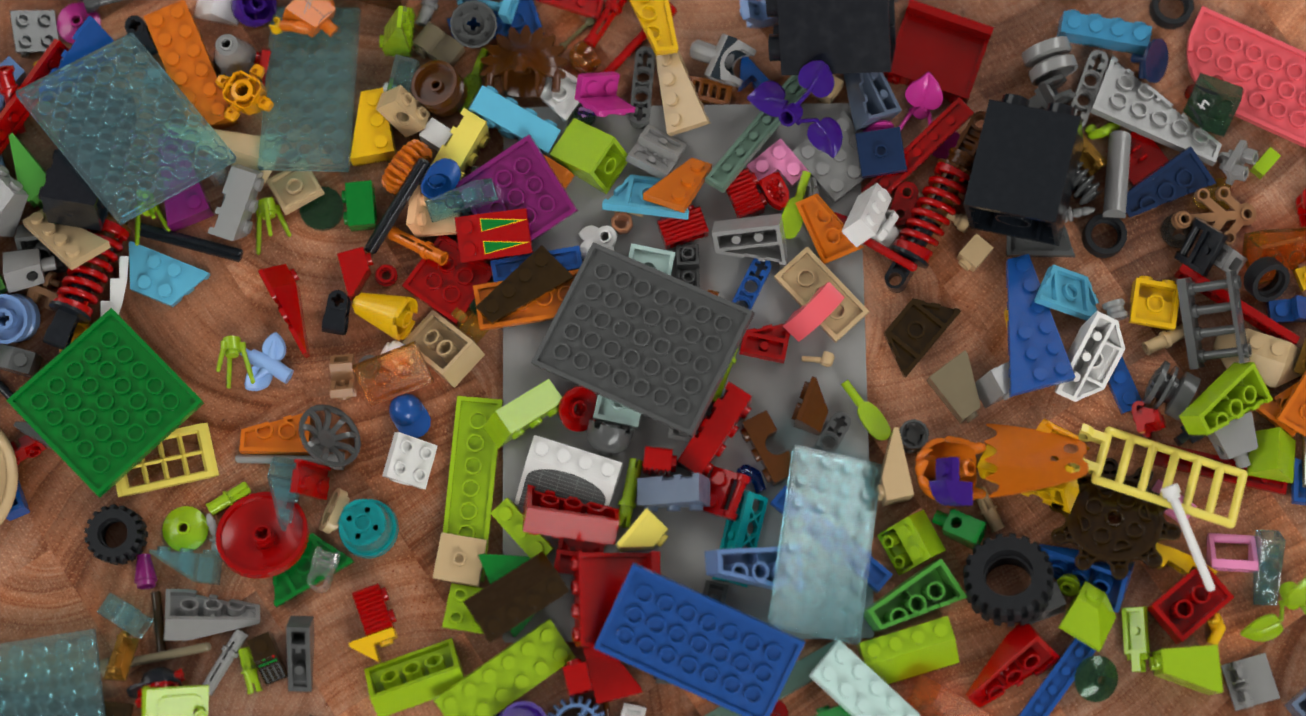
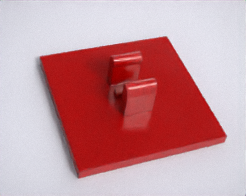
M1136 132L1130 133L1131 150L1128 180L1133 186L1169 161L1154 140Z

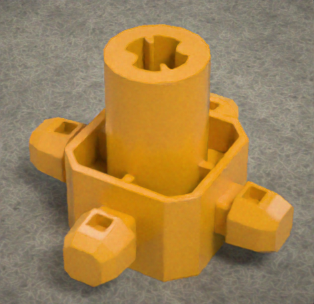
M253 65L249 70L250 74L240 70L233 72L231 77L226 75H219L217 77L216 84L223 89V98L230 105L224 113V117L227 120L235 122L241 115L240 111L249 116L257 114L261 110L268 112L273 108L274 103L270 98L266 97V87L259 80L265 74V69L261 65Z

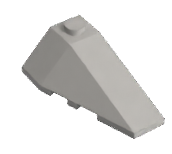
M166 589L164 640L189 641L260 624V605L235 599L228 602L219 600L218 595L210 594L209 597L197 595V591L191 589Z

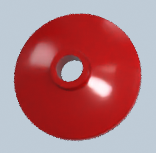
M576 386L569 389L563 395L559 404V417L567 429L575 432L587 430L589 419H592L597 402L596 394L581 386Z

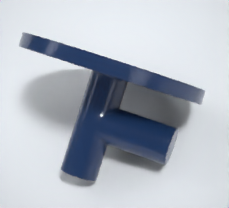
M1156 38L1149 43L1144 55H1131V62L1139 63L1138 78L1146 79L1150 83H1158L1163 78L1169 57L1167 44L1163 39Z

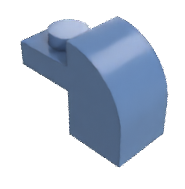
M739 0L740 15L746 21L748 28L773 26L774 22H778V17H767L766 0Z

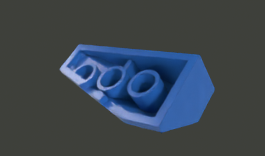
M91 16L84 21L73 35L72 39L75 42L70 50H64L61 54L60 66L51 70L40 87L38 94L42 104L45 105L94 74L115 57L114 40Z
M1039 544L1041 552L1046 551L1049 556V562L1052 563L1055 579L1058 580L1059 577L1065 574L1075 575L1079 579L1080 587L1086 581L1105 592L1114 612L1119 613L1135 565L1134 561L1128 564L1129 571L1127 577L1117 580L1111 575L1110 566L1102 561L1093 563L1088 570H1079L1075 565V558L1079 554V549Z

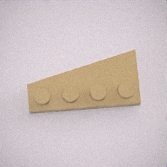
M679 50L678 53L655 55L667 134L674 136L711 124L703 109L704 106L697 96L696 88L690 80L689 72Z
M42 209L22 220L24 227L71 270L111 248L108 240L82 228L48 223L46 214Z

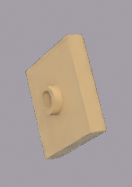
M305 159L267 180L285 215L325 194Z
M441 532L433 579L479 587L482 564L478 555L485 554L487 540Z

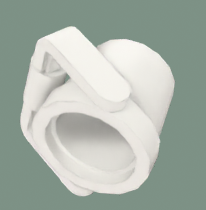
M887 210L876 235L871 238L889 247L900 232L894 225L899 215L894 210Z

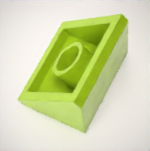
M1281 427L1255 431L1258 448L1248 452V458L1251 463L1247 467L1248 475L1293 483L1296 440Z

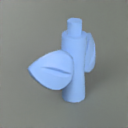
M277 332L272 333L265 339L262 345V352L256 349L251 351L246 348L250 365H253L251 368L255 383L252 384L248 373L246 374L244 382L246 390L261 391L267 388L273 376L285 384L290 381L294 370L281 362L286 355V344Z

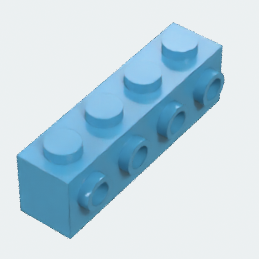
M1077 10L1064 11L1060 18L1057 37L1066 36L1069 42L1074 44L1144 55L1150 43L1152 26H1148L1140 21L1131 23L1124 21L1122 18L1115 17L1109 19L1103 18L1100 14L1086 15L1080 14Z

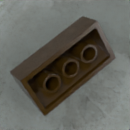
M542 551L463 602L487 641L492 642L570 591Z

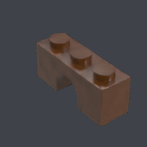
M767 410L742 422L743 429L740 430L745 442L750 441L753 447L751 453L755 461H760L764 467L762 474L767 483L772 482L773 486L798 474L799 469L789 451L775 455L770 453L765 446L766 440L777 433V428Z

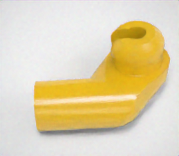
M1217 612L1207 621L1211 633L1206 642L1210 645H1218L1226 630L1224 621Z

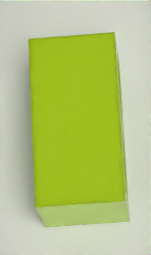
M1270 147L1249 171L1261 179L1281 155Z

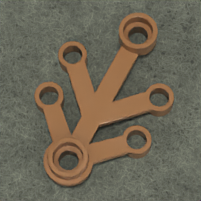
M1226 186L1216 189L1215 197L1219 201H1224L1233 211H1225L1210 198V193L1206 188H1201L1195 191L1194 198L1197 202L1203 203L1213 213L1189 214L1187 211H1179L1173 214L1171 223L1174 228L1182 230L1188 228L1194 218L1197 217L1205 222H1214L1211 226L1220 231L1226 221L1235 220L1229 230L1224 232V234H1228L1231 238L1230 242L1226 240L1224 244L1230 245L1236 241V234L1241 227L1252 224L1257 214L1251 204H1240L1231 196L1230 189ZM1221 190L1225 192V197L1221 196ZM1200 192L1204 193V199L1200 198ZM1245 210L1248 212V218L1244 216ZM1182 216L1185 217L1186 223L1181 221Z

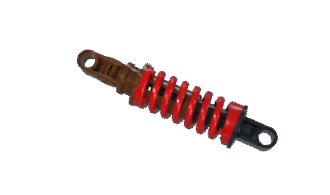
M977 111L972 115L965 130L961 133L955 148L951 147L949 149L947 159L940 158L936 161L937 164L933 170L936 176L929 177V186L924 187L922 190L924 197L917 199L916 204L918 207L912 208L910 212L913 218L906 219L905 226L907 228L900 230V238L895 240L889 248L916 263L918 267L928 268L929 259L933 256V252L926 248L927 244L933 247L939 245V241L932 237L933 233L938 236H944L945 231L940 228L941 225H950V220L946 218L947 214L952 216L956 214V210L952 205H960L962 200L958 197V194L965 195L967 192L966 187L969 183L982 128H978L975 124L979 120L985 119V111ZM893 261L885 274V283L888 289L893 293L904 291L914 272ZM895 276H899L902 278L901 283L896 286L891 285L890 280Z
M128 166L124 168L102 231L87 229V231L108 240L111 248L73 270L68 267V276L63 278V286L57 290L58 297L49 304V307L56 314L46 330L43 338L44 343L64 350L70 344L78 323H90L93 309L88 304L95 305L99 301L91 292L96 294L103 293L104 289L98 283L108 282L109 278L104 273H111L114 269L109 262H117L119 259L114 251L121 252L124 248L122 245L123 241H127L132 234L127 225L133 219L131 211L136 203V198L145 187L148 174Z

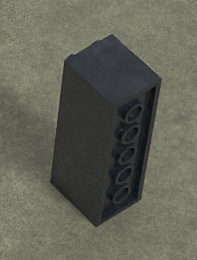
M80 88L78 96H75L73 99L72 112L67 115L65 131H62L60 134L58 150H54L52 166L46 171L45 185L41 186L39 190V199L42 201L43 212L46 214L48 223L102 231L140 124L133 96Z

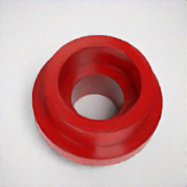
M381 265L375 272V279L379 285L390 287L396 283L398 273L392 265ZM385 273H390L391 277L389 279H383Z

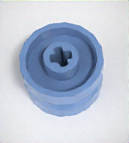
M17 293L0 294V343H20L29 340L36 334L40 326L41 315L36 303L28 296Z

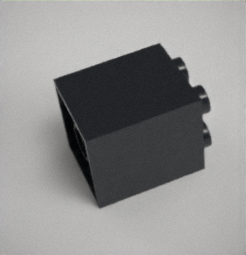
M766 0L767 17H778V22H774L773 34H769V60L781 61V76L799 75L802 67L814 60L824 61L829 66L832 74L891 72L896 51L895 0Z
M1004 94L1002 101L989 99L963 204L970 228L1059 246L1084 145L1081 116L1074 115L1075 108L1063 103H1049L1047 110L1029 107V99L1015 94Z

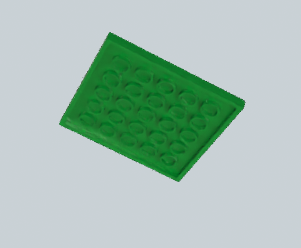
M112 308L6 400L99 498L204 404L203 400Z

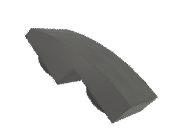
M699 244L676 245L677 278L700 288Z

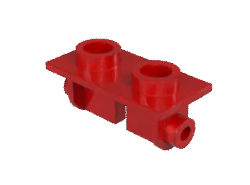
M27 435L18 439L20 443L18 448L14 441L11 442L17 465L27 458H34L40 455L41 451L47 449L45 445Z

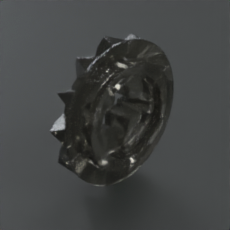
M1172 214L1167 216L1162 222L1161 236L1169 246L1181 248L1193 224H1190L1188 228L1182 231L1184 235L1179 233L1173 236L1176 228L1171 223ZM1182 216L1181 221L1186 223L1185 217Z

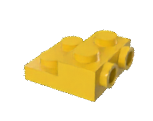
M1150 276L1136 277L1132 284L1129 323L1174 331L1176 329L1179 308L1178 289L1175 281L1162 280L1160 282L1153 280Z

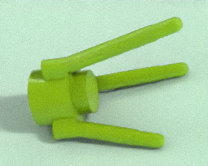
M140 194L136 198L138 206L134 207L136 246L139 245L141 214L155 219L156 212L167 232L171 231L167 226V221L160 210L159 204L155 202L153 194Z
M271 197L258 200V209L256 210L257 255L261 254L262 219L266 220L268 235L272 236L271 219L275 218V214H277L287 236L291 237L289 227L281 213L280 205H275V200Z
M238 336L224 337L220 341L221 349L216 371L220 372L225 354V357H227L226 387L228 389L231 388L232 358L239 357L240 353H242L250 381L254 384L255 379L246 352V342H241V338Z

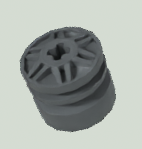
M467 0L459 4L453 11L450 20L451 32L461 45L469 48H480L488 44L495 36L497 29L496 16L486 3L478 0ZM472 17H475L476 21L480 22V26H476L475 30H472L471 26L467 25V21H471Z
M1164 361L1150 378L1145 389L1143 402L1149 405L1155 397L1156 399L1153 404L1155 409H1158L1163 402L1167 403L1164 414L1179 421V415L1190 405L1201 379L1188 372L1178 379L1176 377L1179 367L1175 366L1168 374L1171 363Z

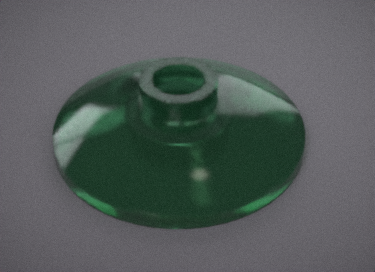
M1100 655L1084 659L1075 672L1074 682L1076 690L1081 697L1091 702H1101L1109 698L1114 693L1118 683V672L1113 662ZM1102 676V681L1099 684L1098 679Z

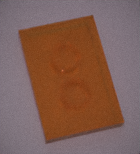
M416 341L352 366V370L371 407L434 383L433 376Z

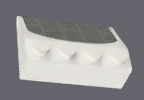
M534 435L514 504L524 506L527 485L536 486L535 491L542 493L550 490L556 492L555 496L564 499L572 496L578 498V500L586 505L591 501L610 507L623 463Z

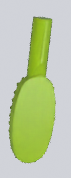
M485 48L480 49L472 73L464 78L468 94L464 106L458 111L460 113L463 108L468 110L475 95L482 86L480 74L484 65L480 59L487 57L489 53Z
M802 171L795 197L789 200L782 214L786 239H792L797 236L803 224V219L795 203L804 198L811 173L808 171Z
M848 379L844 381L841 386L858 407L857 414L862 425L875 439L880 441L888 439L891 429L884 415L871 402L864 401Z

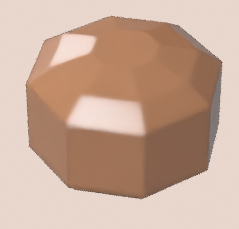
M616 212L611 218L612 228L619 235L629 233L633 227L632 216L626 212Z

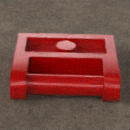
M714 466L709 478L710 507H703L702 512L736 521L738 515L736 514L746 484L749 485L751 477ZM737 481L728 509L724 510L733 484Z

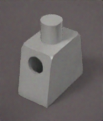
M37 248L3 252V276L8 293L43 284L45 282V272L57 269L55 256L42 258L40 250Z
M1250 411L1245 413L1243 417L1234 419L1225 427L1207 435L1221 459L1234 458L1237 468L1240 469L1251 465L1247 452L1258 448L1253 416Z

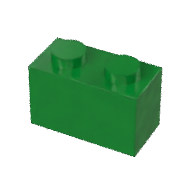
M372 180L345 183V190H342L343 204L346 203L347 212H343L344 224L348 225L351 232L376 229L375 186Z

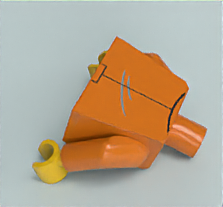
M293 0L285 8L283 20H280L279 17H274L273 21L275 24H269V28L276 35L283 31L314 37L322 30L329 37H332L339 29L332 22L336 11L334 0Z

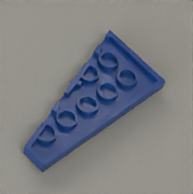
M1029 254L1008 259L1006 261V288L1008 290L1009 397L1073 381L1076 377L1050 308L1035 303L1040 282Z

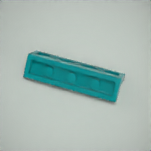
M751 491L743 492L736 514H738L736 521L726 520L720 549L743 548L745 544L747 548H757L769 498ZM754 499L760 501L758 511L755 513L752 508ZM752 522L753 532L749 535L747 527ZM717 577L712 578L716 581L728 582L745 588L748 587V584Z

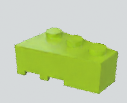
M547 379L496 410L483 428L499 449L511 440L522 436L530 427L531 429L537 427L546 416L551 418L559 412L562 396L550 379Z

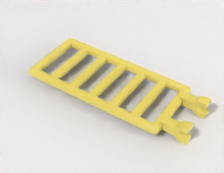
M1083 423L1078 435L1079 440L1100 444L1096 462L1083 457V460L1088 463V474H1091V482L1093 484L1173 510L1171 503L1167 502L1166 498H1163L1161 492L1159 496L1146 491L1157 451L1170 455L1162 488L1173 484L1179 458L1193 463L1183 502L1181 503L1185 514L1231 529L1236 526L1248 477L1246 470L1108 426L1104 432H1101ZM1112 437L1126 441L1115 481L1101 477ZM1135 444L1148 448L1137 488L1124 484ZM1070 463L1075 468V472L1080 470L1078 464ZM1202 466L1215 470L1205 510L1191 506ZM1224 473L1238 477L1228 518L1214 514Z

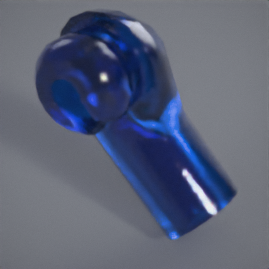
M744 464L736 470V473L751 477L756 493L767 490L761 472L758 469Z

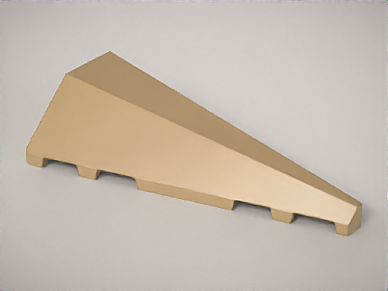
M165 122L162 131L231 166L239 164L263 172L262 179H264V183L267 182L276 164L284 139L279 137L272 138L263 135L242 134L241 132L212 128L205 129L190 125L183 126Z

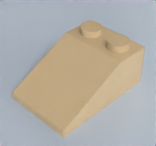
M434 310L402 342L410 347L416 356L454 388L485 356L473 340Z
M899 427L894 428L890 434L878 485L875 488L877 501H881L882 506L910 501L914 496Z

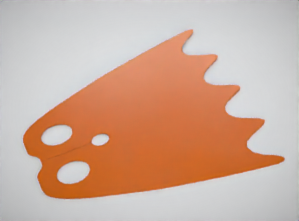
M986 424V426L997 432L995 437L984 441V443L993 446L997 450L996 454L985 459L986 462L997 467V471L985 479L999 485V489L990 494L989 498L1052 487L1076 480L1088 473V463L1083 460V456L1087 453V447L1079 439L1076 440L1069 436L1052 432L1046 433L1024 427ZM1067 444H1074L1078 447V451L1071 454L1065 452L1063 448ZM1057 456L1059 459L1052 461L1050 457ZM1069 463H1075L1080 466V470L1070 473L1065 470V466Z

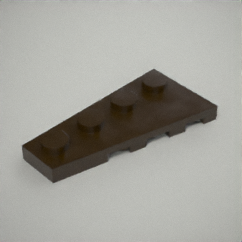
M541 245L476 306V309L491 324H494L517 311L520 307L537 300L536 298L553 291L561 284L567 283L574 278Z

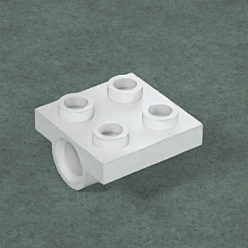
M395 432L382 476L399 484L426 489L438 445Z

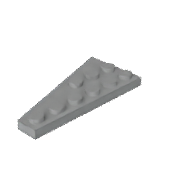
M1112 56L1090 113L1178 152L1192 147L1203 163L1213 166L1216 163L1222 144L1204 129L1193 125L1188 120L1189 117L1176 111L1172 107L1173 104L1148 83H1142L1134 76L1135 73L1129 68L1126 70L1118 63L1119 60Z

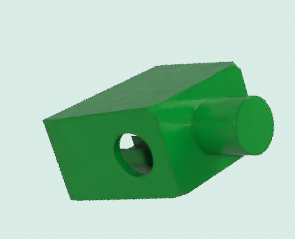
M951 509L949 515L937 510L932 519V523L943 527L942 532L944 536L972 550L977 544H981L987 531L986 522L955 509ZM955 524L961 525L959 528H953Z

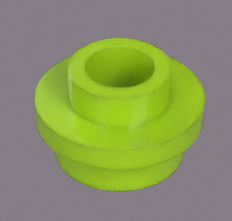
M1065 574L1059 577L1057 584L1063 595L1074 596L1078 593L1080 583L1075 575Z

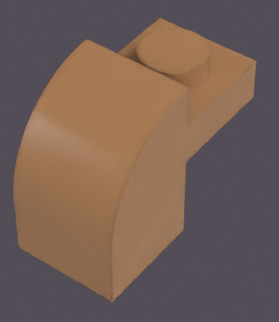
M354 354L331 356L329 362L331 399L346 400L357 396Z

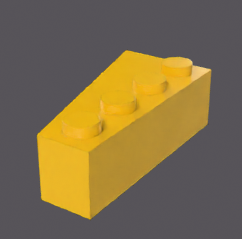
M988 444L977 465L980 478L982 479L997 471V467L994 464L985 461L986 458L993 456L997 452L993 446ZM1070 464L1065 466L1066 471L1075 473V468ZM1076 479L1052 487L1020 494L1027 497L1034 494L1042 498L1043 503L1051 506L1054 502L1063 506V511L1070 513L1080 490Z

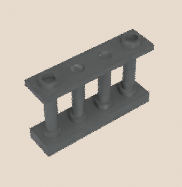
M1236 270L1226 272L1227 279L1195 283L1194 281L1192 282L1191 277L1176 279L1190 370L1205 367L1204 363L1212 359L1238 356L1239 364L1250 361L1249 357L1252 356V349L1246 339L1239 292L1242 284ZM1228 288L1230 302L1203 306L1195 304L1194 295L1197 292ZM1232 311L1233 325L1203 329L1199 327L1198 318L1200 315ZM1235 334L1237 347L1211 351L1202 349L1201 340L1205 337Z

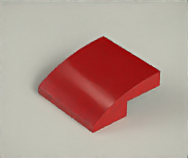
M559 538L554 567L558 573L574 575V571L570 569V559L573 557V553L577 551H582V553H604L605 545L591 541L579 542L570 538Z

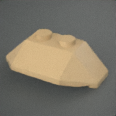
M1245 328L1247 343L1251 345L1252 356L1249 357L1250 361L1248 362L1255 363L1266 386L1275 389L1301 376L1293 372L1301 351L1300 348L1291 342ZM1235 334L1216 336L1213 345L1214 350L1237 347ZM1238 356L1220 358L1227 369L1233 363L1239 362Z

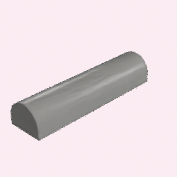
M1113 131L1109 134L1103 217L1126 218L1131 134L1126 131Z

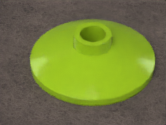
M183 506L174 509L167 515L163 523L162 532L166 543L171 548L180 552H190L196 550L205 542L209 526H207L206 517L201 511L194 507ZM183 524H186L188 527L185 532L180 531V527Z

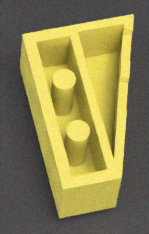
M465 108L460 113L464 116L457 128L455 126L452 127L450 130L452 136L445 145L442 144L431 163L432 165L443 158L454 160L460 167V180L465 177L466 173L464 172L467 167L472 166L477 160V153L480 148H485L490 140L487 122Z

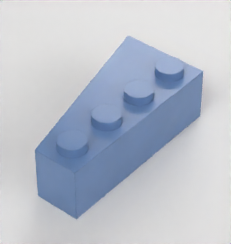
M801 546L705 551L706 575L789 594L804 593Z

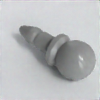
M1069 206L1065 223L1068 220L1072 222L1073 217L1089 215L1095 211V208L1083 207L1072 210L1071 206Z
M208 513L206 515V522L212 535L209 538V541L212 542L211 549L213 553L220 555L216 546V530L218 525H216V520Z

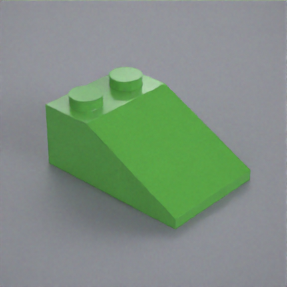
M11 133L9 140L17 181L23 185L22 189L29 195L27 201L34 208L39 206L43 210L42 201L39 199V190L41 186L45 185L46 171L26 146Z

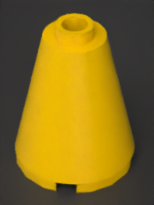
M360 293L353 299L352 308H354L356 315L393 339L400 341V339H406L414 327L415 321L412 320L413 313L417 314L418 303L416 299L408 296Z

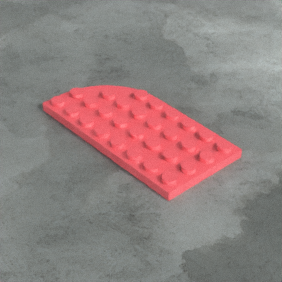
M1202 6L1188 36L1186 48L1187 64L1195 85L1218 93V97L1201 89L1199 91L1219 109L1306 148V52Z

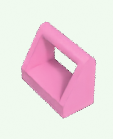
M1207 533L1206 565L1216 571L1247 573L1258 571L1259 561L1255 536ZM1214 542L1248 544V561L1217 559Z

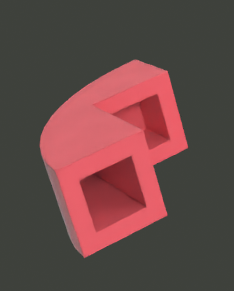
M828 282L817 290L808 303L794 311L783 327L799 342L815 330L838 307L845 297Z

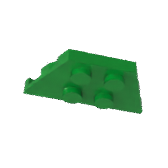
M311 533L307 547L300 559L285 572L273 576L275 607H280L355 562L349 556Z
M478 555L490 584L530 559L529 556ZM534 615L510 630L513 638L517 637Z

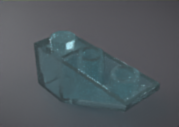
M492 178L474 180L425 202L431 221L434 223L498 200Z
M273 456L267 478L278 522L282 531H286L288 523H291L293 519L292 509L294 503H297L299 500V494L290 492L293 469H296L297 463H294V459Z
M1256 530L1255 540L1259 568L1258 571L1253 572V604L1277 606L1286 541L1280 531Z
M157 546V550L149 549L150 554L191 581L201 584L220 585L223 560L221 556L216 555L217 551L203 550V553L200 554L194 553V549L180 548V552L171 551V547Z

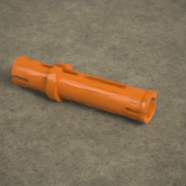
M392 227L388 233L389 240L418 253L423 259H430L441 266L448 261L449 254L434 247V244L429 241L424 242L398 229V227Z

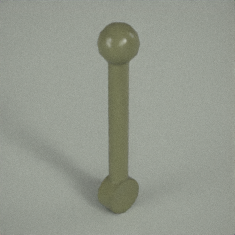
M588 17L585 24L568 40L560 43L559 46H564L565 51L567 46L587 27L594 25L593 18Z

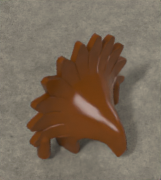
M524 25L520 34L513 27H510L508 38L501 34H496L498 45H486V50L491 56L480 59L481 63L488 67L481 72V77L485 78V87L489 85L494 88V77L500 76L504 96L536 98L541 96L546 77L552 78L551 91L559 93L561 79L566 78V73L559 68L568 64L567 59L559 57L564 52V46H553L556 40L555 35L543 38L544 31L542 27L538 28L533 34H531L528 25Z

